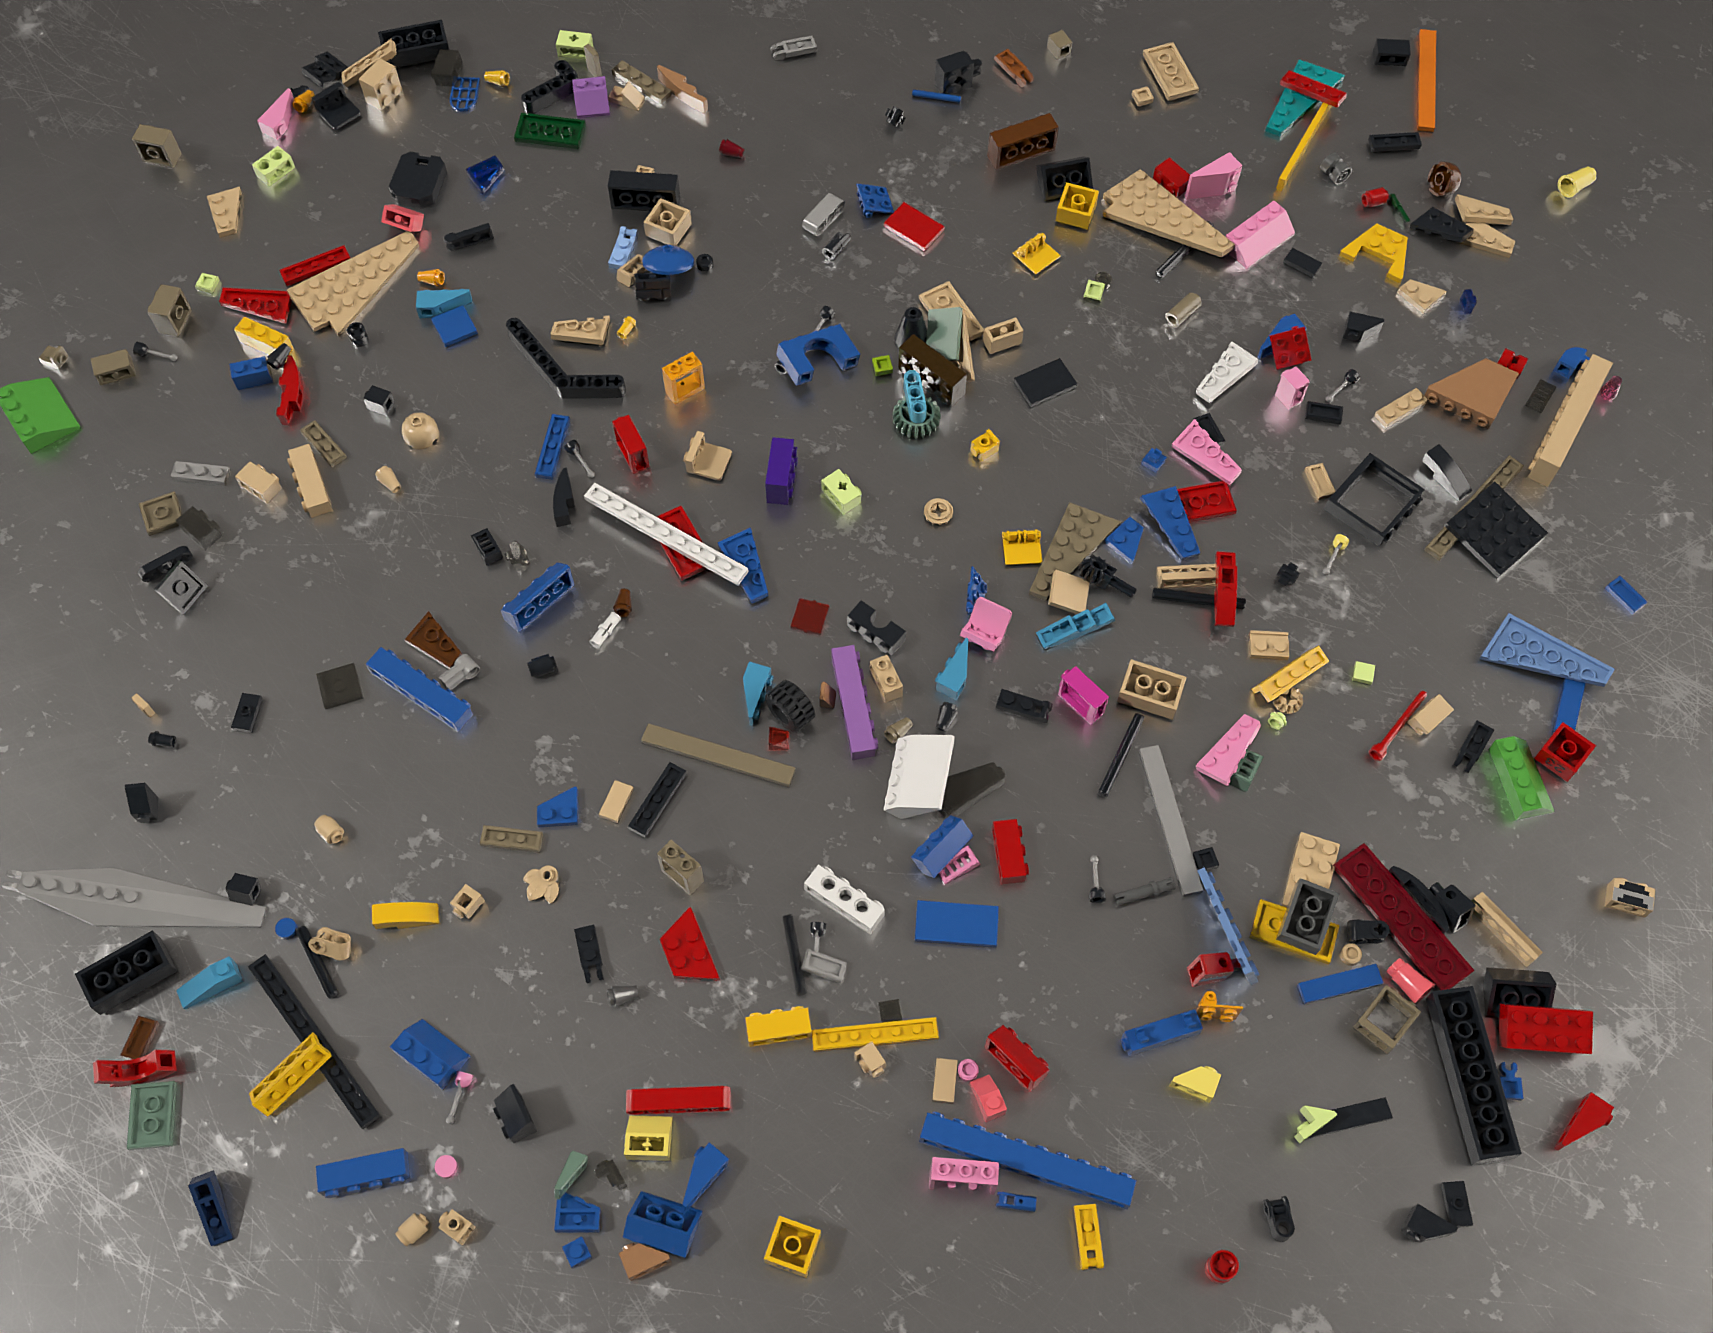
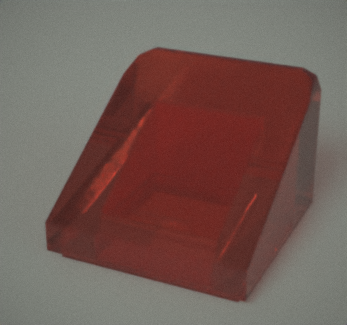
M769 727V750H789V731Z

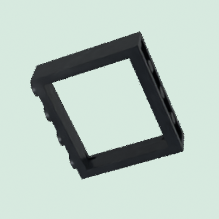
M1369 453L1328 499L1324 509L1377 546H1380L1383 541L1386 543L1393 535L1391 532L1394 529L1397 531L1403 524L1402 519L1404 517L1408 518L1411 515L1414 505L1419 506L1423 500L1421 496L1425 489ZM1368 470L1411 498L1383 532L1340 504L1341 500Z

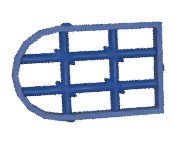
M453 78L449 99L450 105L454 110L463 112L475 106L480 78ZM456 80H461L459 87H455ZM463 81H469V87H462ZM472 81H477L476 88H471ZM454 90H459L457 98H453ZM468 90L466 98H460L461 91ZM470 91H475L474 98H469ZM452 100L457 101L456 107L452 104ZM466 101L465 108H459V102ZM473 101V103L470 106H468V102Z

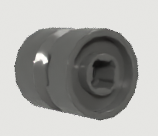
M1336 152L1329 154L1320 165V169L1327 176L1329 175V178L1336 185L1343 183L1352 172V168L1345 161L1343 162V159Z

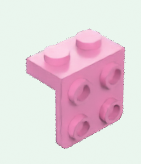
M979 597L976 600L969 622L962 629L960 636L968 638L969 642H974L984 649L994 652L1003 640L1012 612L990 600Z

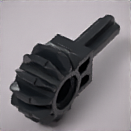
M1093 554L1086 556L1079 565V575L1084 577V581H1088L1090 584L1094 583L1104 590L1109 584L1130 598L1137 591L1135 587L1114 576L1117 569L1106 563V560L1101 559L1100 556L1095 557Z

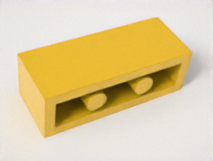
M243 317L234 329L241 343L268 355L282 343L287 344L291 348L290 353L294 349L287 335L249 318Z
M803 1006L793 1007L789 1011L776 1009L772 1010L770 1014L763 1015L757 1012L750 1014V1017H745L749 1047L812 1038L808 1008H803Z

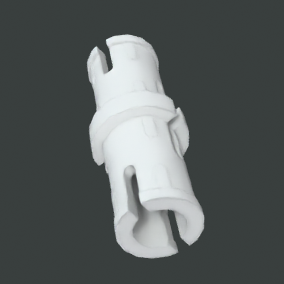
M611 612L605 622L598 626L599 630L590 639V644L600 648L607 636H611L613 628L621 620V617L615 612Z

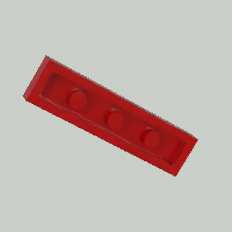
M1290 70L1280 80L1281 86L1336 108L1346 99V92Z
M343 245L279 271L286 286H290L320 274L351 258Z

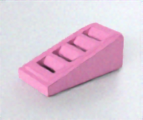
M967 845L945 866L951 875L947 876L943 869L938 874L944 884H947L981 864L972 849ZM967 855L971 860V862L969 863L965 859V856ZM961 859L964 866L961 867L957 860ZM954 863L955 867L957 868V871L955 872L950 866V864Z

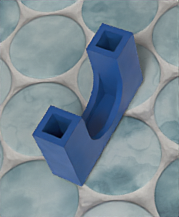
M840 324L829 326L807 335L798 336L788 341L785 340L778 344L776 355L796 386L810 382L813 378L814 368L805 356L807 351L819 349L828 352L836 360L842 371L858 366L860 358L859 351Z

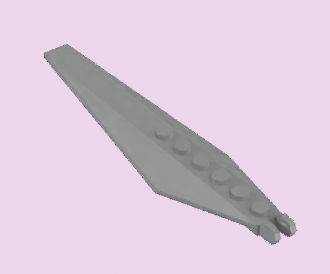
M116 868L23 872L7 870L6 875L8 877L20 879L19 884L13 882H3L2 887L5 889L18 891L96 927L261 928L266 907L253 904V906L233 902L229 900V897Z

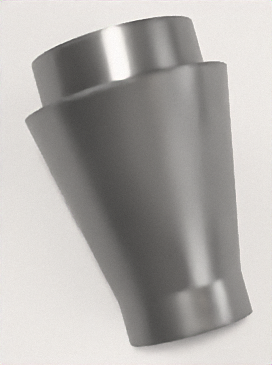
M636 985L611 986V989H607L610 1006L615 1005L616 1007L639 997Z

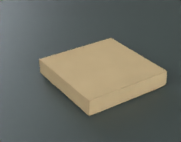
M1056 569L1052 577L1049 605L1075 614L1085 611L1089 582L1084 581L1083 578Z

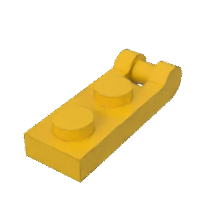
M1096 1204L1074 1205L1073 1210L1081 1270H1088V1267L1104 1268ZM1087 1251H1094L1095 1257L1088 1258Z

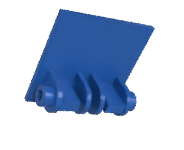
M856 184L859 203L866 218H871L874 212L894 213L886 187Z
M971 566V577L968 583L966 605L968 615L972 614L976 600L979 597L985 598V593L988 590L986 582L983 581L973 566Z

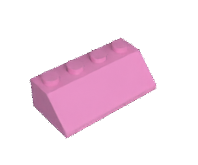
M1272 201L1229 232L1226 237L1235 246L1228 254L1246 269L1294 235L1295 231L1287 211L1277 202Z

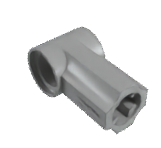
M463 654L457 658L453 667L438 678L446 689L452 690L465 679L475 677L480 671V667L468 654Z

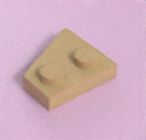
M1411 279L1397 291L1400 296L1421 313H1425L1447 293L1445 290Z

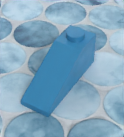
M229 956L209 965L176 991L183 1009H186L243 982V978L237 963Z

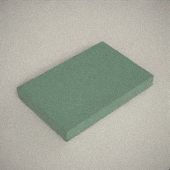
M961 307L931 309L928 312L926 344L949 361H959L963 310Z
M165 1081L131 1085L127 1150L173 1146L177 1082Z

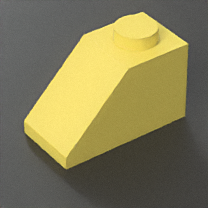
M1200 1066L1174 1077L1169 1086L1210 1103L1214 1097L1221 1074H1218L1212 1067Z

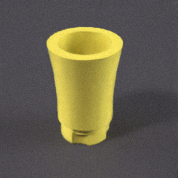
M1586 167L1563 175L1558 180V189L1563 196L1571 198L1594 182L1597 173L1594 168Z

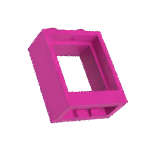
M1075 666L1071 670L1067 669L1061 675L1062 679L1059 684L1058 695L1092 725L1105 713L1109 696Z

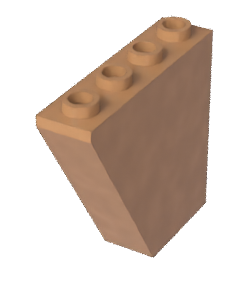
M1485 358L1429 385L1424 396L1430 403H1434L1447 411H1451L1464 419L1489 429L1519 373Z

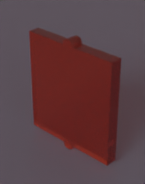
M799 598L791 628L804 631V633L810 632L821 635L829 605L818 603L816 600L810 601Z

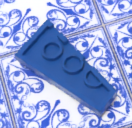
M1176 486L1140 497L1143 504L1145 503L1151 516L1158 522L1162 532H1165L1169 538L1170 544L1181 560L1200 554Z
M751 527L718 542V547L722 554L748 568L749 572L740 585L751 604L767 597L768 590Z

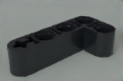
M559 60L554 64L556 77L522 94L521 101L525 113L535 114L574 93L572 80L578 79V74L567 61Z

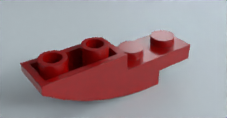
M288 355L287 361L283 365V374L279 378V387H281L283 392L281 394L280 407L276 411L281 424L288 426L293 411H301L303 403V382L292 355Z
M1217 551L1215 554L1216 589L1214 591L1215 626L1234 627L1237 603L1236 553Z

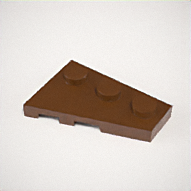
M429 611L405 638L406 643L448 669L453 667L457 658L462 655L461 651L450 637L447 636Z

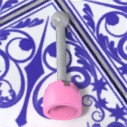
M461 1071L456 1073L455 1083L459 1088L450 1116L446 1119L448 1124L455 1122L454 1115L463 1088L471 1084L473 1079L471 1074Z

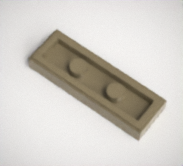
M315 420L300 429L301 434L332 468L347 458L346 454Z
M483 825L479 844L483 847L540 853L543 832Z

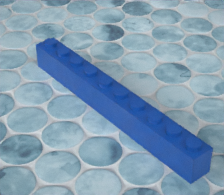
M927 1112L919 1140L921 1143L976 1161L999 1162V1168L1126 1210L1130 1207L1136 1180L1131 1179L1132 1176L1127 1173L1119 1172V1174L1110 1172L1111 1169L1099 1165L1097 1168L1089 1165L1090 1162L1077 1159L1076 1161L1070 1159L1069 1155L1062 1152L1054 1154L1048 1152L1046 1147L1040 1145L1035 1147L1029 1146L1022 1139L1015 1138V1140L1006 1138V1135L1003 1133L994 1132L992 1134L986 1132V1129L982 1126L973 1125L971 1127L965 1125L963 1120L956 1118L949 1120L944 1118L945 1115L932 1112L931 1114Z

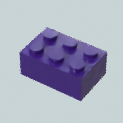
M772 437L765 482L767 503L788 505L789 498H793L794 488L792 486L795 483V467L797 468L798 447H794V439Z

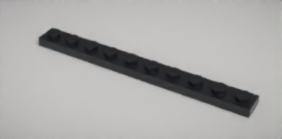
M264 954L250 964L248 968L299 1041L302 1043L313 1032L317 1035L320 1044L331 1052L332 1056L319 1069L360 1128L363 1130L380 1117L378 1111L268 956Z

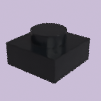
M1213 847L1193 852L1192 855L1198 870L1205 867L1206 871L1219 867Z

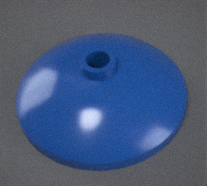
M662 245L648 251L642 258V264L646 270L652 273L674 275L690 270L694 265V257L687 250L678 246Z

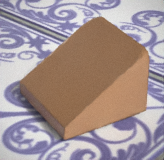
M822 682L819 698L820 707L834 708L836 691L826 682Z

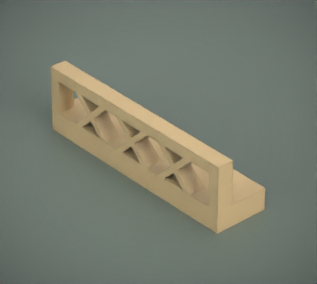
M1215 564L1161 566L1156 569L1159 588L1216 586Z
M1483 892L1471 900L1476 905L1473 914L1526 967L1543 953Z

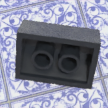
M1083 156L1036 165L1038 183L1045 201L1061 198L1066 182L1093 189L1090 157Z
M1487 967L1483 984L1485 1015L1499 1017L1500 1004L1552 1007L1557 984L1550 972Z

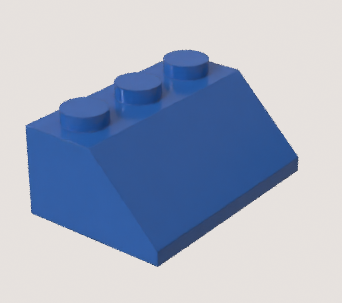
M423 1019L403 1030L390 1046L395 1054L442 1090L471 1057Z
M641 1191L627 1215L623 1238L685 1258L692 1245L703 1211L691 1207L683 1214L681 1212L682 1204Z

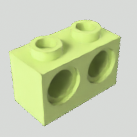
M279 146L252 164L256 176L269 187L295 168L291 156Z

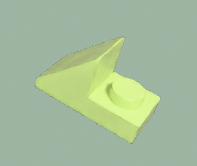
M1306 1105L1303 1106L1300 1112L1307 1121L1297 1128L1299 1132L1294 1136L1300 1144L1337 1116L1336 1112Z

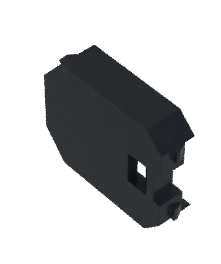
M411 151L401 155L388 186L391 196L399 205L422 209L435 204L447 174L445 163L439 156H420L419 153Z

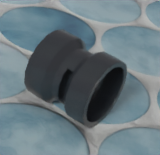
M355 322L348 326L347 333L354 346L362 347L368 343L369 338L363 324Z

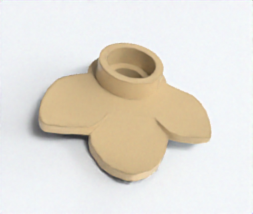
M547 865L540 870L532 869L523 878L529 884L527 888L528 900H536L542 896L551 904L556 900L559 894V886L556 882L558 880V871L555 867ZM547 872H550L549 879L545 878Z

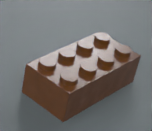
M1048 113L1000 130H995L989 134L987 156L995 170L1054 151L1056 150L1059 126L1052 115Z

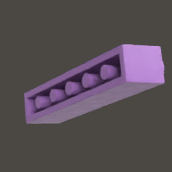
M854 645L832 648L831 657L852 760L875 757L878 741L877 737L873 738L872 734L875 731L874 722L869 720L868 714H871L870 703H866L865 700L868 694L866 685L862 686L861 680H864L863 669L858 667V663L861 662L859 651L855 652Z

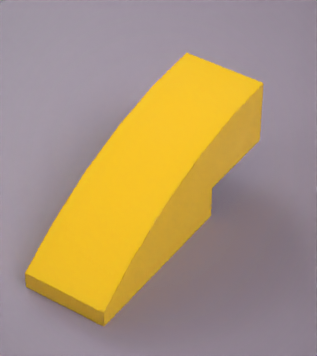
M396 902L372 904V925L375 929L390 927L404 929L439 924L438 903Z

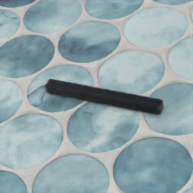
M1182 244L1156 270V275L1163 278L1193 247Z
M1154 587L1152 591V598L1215 606L1214 594ZM1237 597L1236 608L1244 609L1246 599Z
M1139 713L1134 714L1098 791L1100 796L1108 797L1144 721L1143 715Z

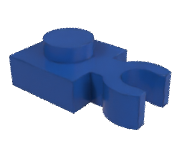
M1505 1062L1500 1063L1499 1071L1503 1075V1077H1500L1506 1100H1523L1521 1077H1515L1518 1069L1517 1064L1512 1063L1510 1066L1511 1071L1505 1068Z

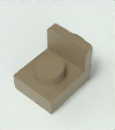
M48 345L38 359L43 364L60 369L69 356L62 346L59 345L57 348Z

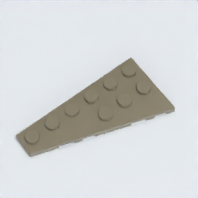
M1069 502L1030 588L1029 595L1047 601L1050 598L1053 572L1057 569L1072 575L1086 556H1091L1098 546L1120 526L1121 521Z

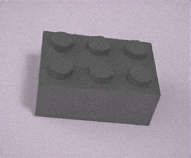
M1300 878L1294 886L1276 940L1316 955L1321 950L1340 893Z

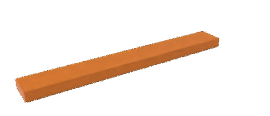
M1420 29L1418 43L1417 130L1434 132L1436 31Z

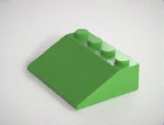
M50 377L11 383L0 388V406L31 454L81 428Z

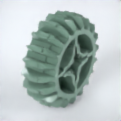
M925 394L926 419L922 423L911 421L905 396H903L902 400H898L897 405L894 406L892 413L893 423L896 425L897 431L901 430L902 435L907 433L908 438L911 435L915 439L918 436L924 438L925 434L930 436L931 431L935 432L936 427L940 424V408L937 406L936 401H932L931 397L926 398Z

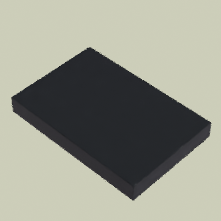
M1060 358L1014 378V383L1030 407L1075 389L1078 385Z

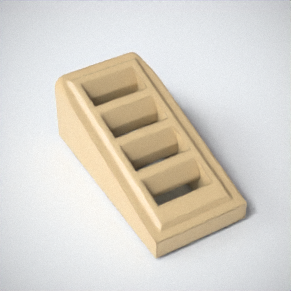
M637 254L617 270V281L631 287L635 283L634 274L646 271L642 264L643 256Z

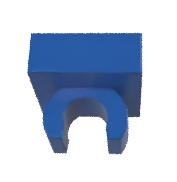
M1151 448L1142 459L1141 464L1157 473L1166 462L1167 457L1159 449Z

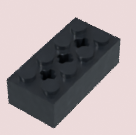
M442 19L378 32L381 45L390 39L395 42L397 54L392 59L386 61L395 66V68L451 57Z
M610 170L607 187L611 209L652 211L660 198L679 206L680 189L678 175Z
M152 930L75 973V976L91 1009L101 1015L177 972V969L162 939Z

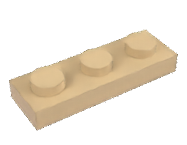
M1415 388L1376 411L1374 416L1387 428L1426 405L1428 399L1418 388Z

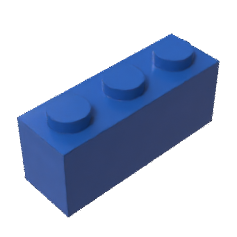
M950 815L916 849L911 858L923 874L935 878L968 843L973 834L962 819Z

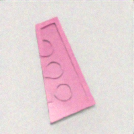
M1195 419L1172 443V448L1228 485H1231L1241 474L1242 469L1227 453L1225 454L1220 449L1218 443L1209 437V434L1199 426Z
M1244 714L1196 764L1197 771L1228 786L1232 774H1235L1238 769L1239 761L1241 758H1244L1248 745L1252 744L1261 727L1260 721Z

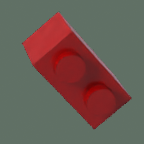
M1170 157L1155 167L1153 179L1176 198L1187 190L1190 174Z

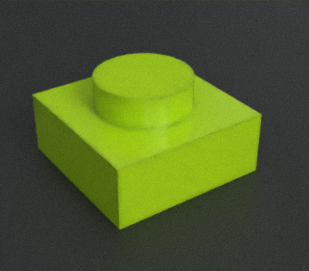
M889 355L872 358L876 376L893 373Z

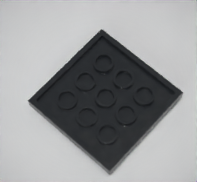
M1495 481L1444 525L1497 578L1548 534Z

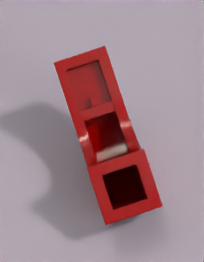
M154 1050L146 1056L132 1060H96L93 1062L94 1084H110V1087H125L133 1084L148 1083L167 1077L177 1071L175 1050Z

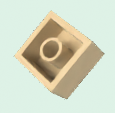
M381 58L359 78L366 103L381 111L402 91L395 66Z
M660 198L644 221L645 235L667 245L677 246L692 224L690 210Z

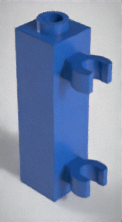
M1193 1009L1127 1030L1122 1035L1121 1044L1124 1051H1128L1129 1056L1198 1035L1203 1030L1196 1010Z

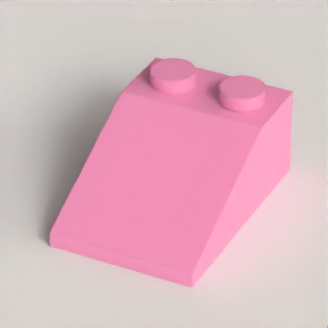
M1229 152L1192 173L1189 178L1185 198L1196 199L1222 196L1228 192H1233L1237 188L1242 164Z

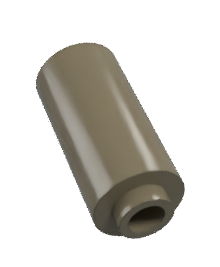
M1189 293L1166 313L1167 322L1173 327H1178L1201 306L1200 296Z

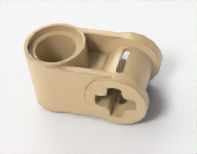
M322 927L318 930L317 936L309 941V948L316 954H322L335 960H345L350 956L351 937L347 933Z

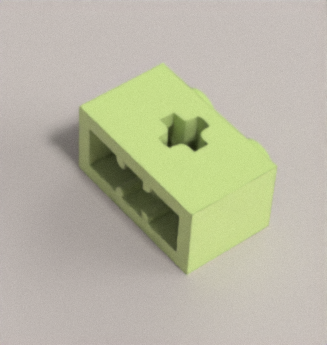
M560 30L556 42L558 56L586 60L584 46L590 44L593 47L592 35L589 33Z
M840 469L821 480L822 491L843 515L861 504L862 493L860 489L854 486L846 473L843 474Z

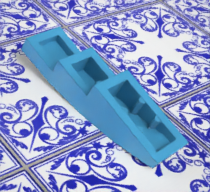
M1104 603L1091 611L1086 609L1073 617L1069 615L1041 629L1036 634L1044 649L1093 632L1114 622L1115 618L1107 603Z

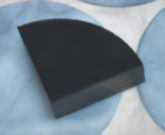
M300 85V87L294 89L290 88L294 98L310 90L306 85Z

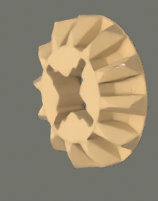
M932 499L925 505L924 515L927 521L929 520L932 524H939L941 526L943 523H948L952 518L953 507L944 499ZM937 507L942 512L940 517L936 513Z
M1291 687L1273 699L1272 702L1280 712L1292 714L1302 707L1303 695L1299 692V688ZM1290 694V699H1293V700H1290V702H1288V704H1286L1287 701H1286V698H1284V697H1286V695Z

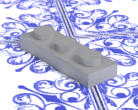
M175 461L171 478L175 481L226 486L231 470L227 466Z

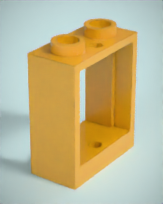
M693 351L662 368L665 392L674 405L705 389L702 363ZM693 372V374H691V375L685 377L684 379H682V380L676 382V380H678V379H680V378L686 376L687 374Z

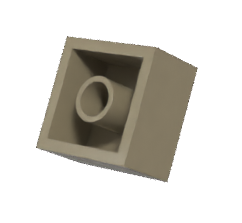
M139 124L132 137V141L142 161L145 163L174 168L182 154L172 131L166 128L162 129Z
M160 284L159 289L155 292L152 303L148 306L147 313L159 333L179 337L192 309L181 288Z

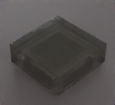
M899 999L878 1002L881 1023L902 1021Z

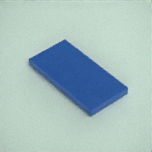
M917 900L915 941L997 947L999 906Z

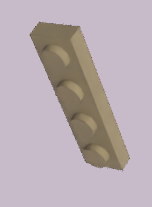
M623 60L612 69V75L625 83L630 82L638 91L661 105L672 95L670 89Z

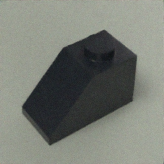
M1350 311L1345 323L1343 338L1361 342L1379 333L1385 319Z
M146 783L125 784L131 816L140 823L157 820L159 797Z
M1417 1204L1412 1207L1401 1231L1405 1232L1406 1236L1412 1241L1424 1242L1450 1236L1457 1232L1458 1227Z

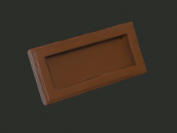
M138 1016L120 1056L130 1060L145 1056L160 1023Z

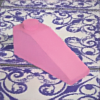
M288 88L257 120L261 132L276 140L286 132L289 126L294 100L291 89Z

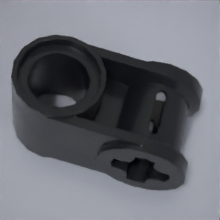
M1356 919L1347 922L1350 944H1379L1384 941L1390 931L1387 923L1380 920Z
M1282 1196L1281 1199L1272 1201L1264 1199V1212L1273 1238L1279 1242L1287 1241L1295 1231L1288 1198ZM1278 1225L1285 1226L1288 1234H1282L1278 1229Z

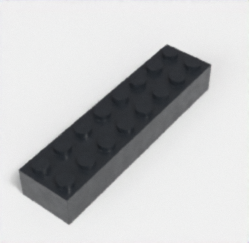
M1468 986L1432 991L1425 999L1471 1164L1477 1165L1513 1160L1520 1156L1522 1152L1474 987Z

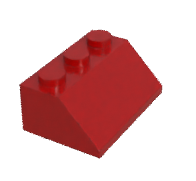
M1002 1025L987 1036L984 1048L1031 1092L1048 1075L1050 1070L1048 1064L1043 1058H1037L1032 1053L1033 1049L1026 1042L1022 1043L1012 1028H1006Z

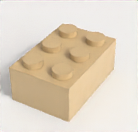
M1131 659L1117 702L1173 720L1187 677Z

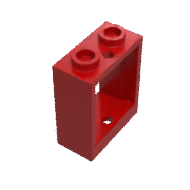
M629 414L612 421L616 442L632 473L635 474L649 468L647 448Z

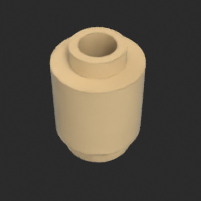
M322 815L315 821L316 831L327 843H337L342 839L344 830L331 816Z
M414 1213L398 1227L399 1230L395 1234L405 1246H408L410 1243H415L429 1230L427 1225L430 1222L422 1213L419 1215Z

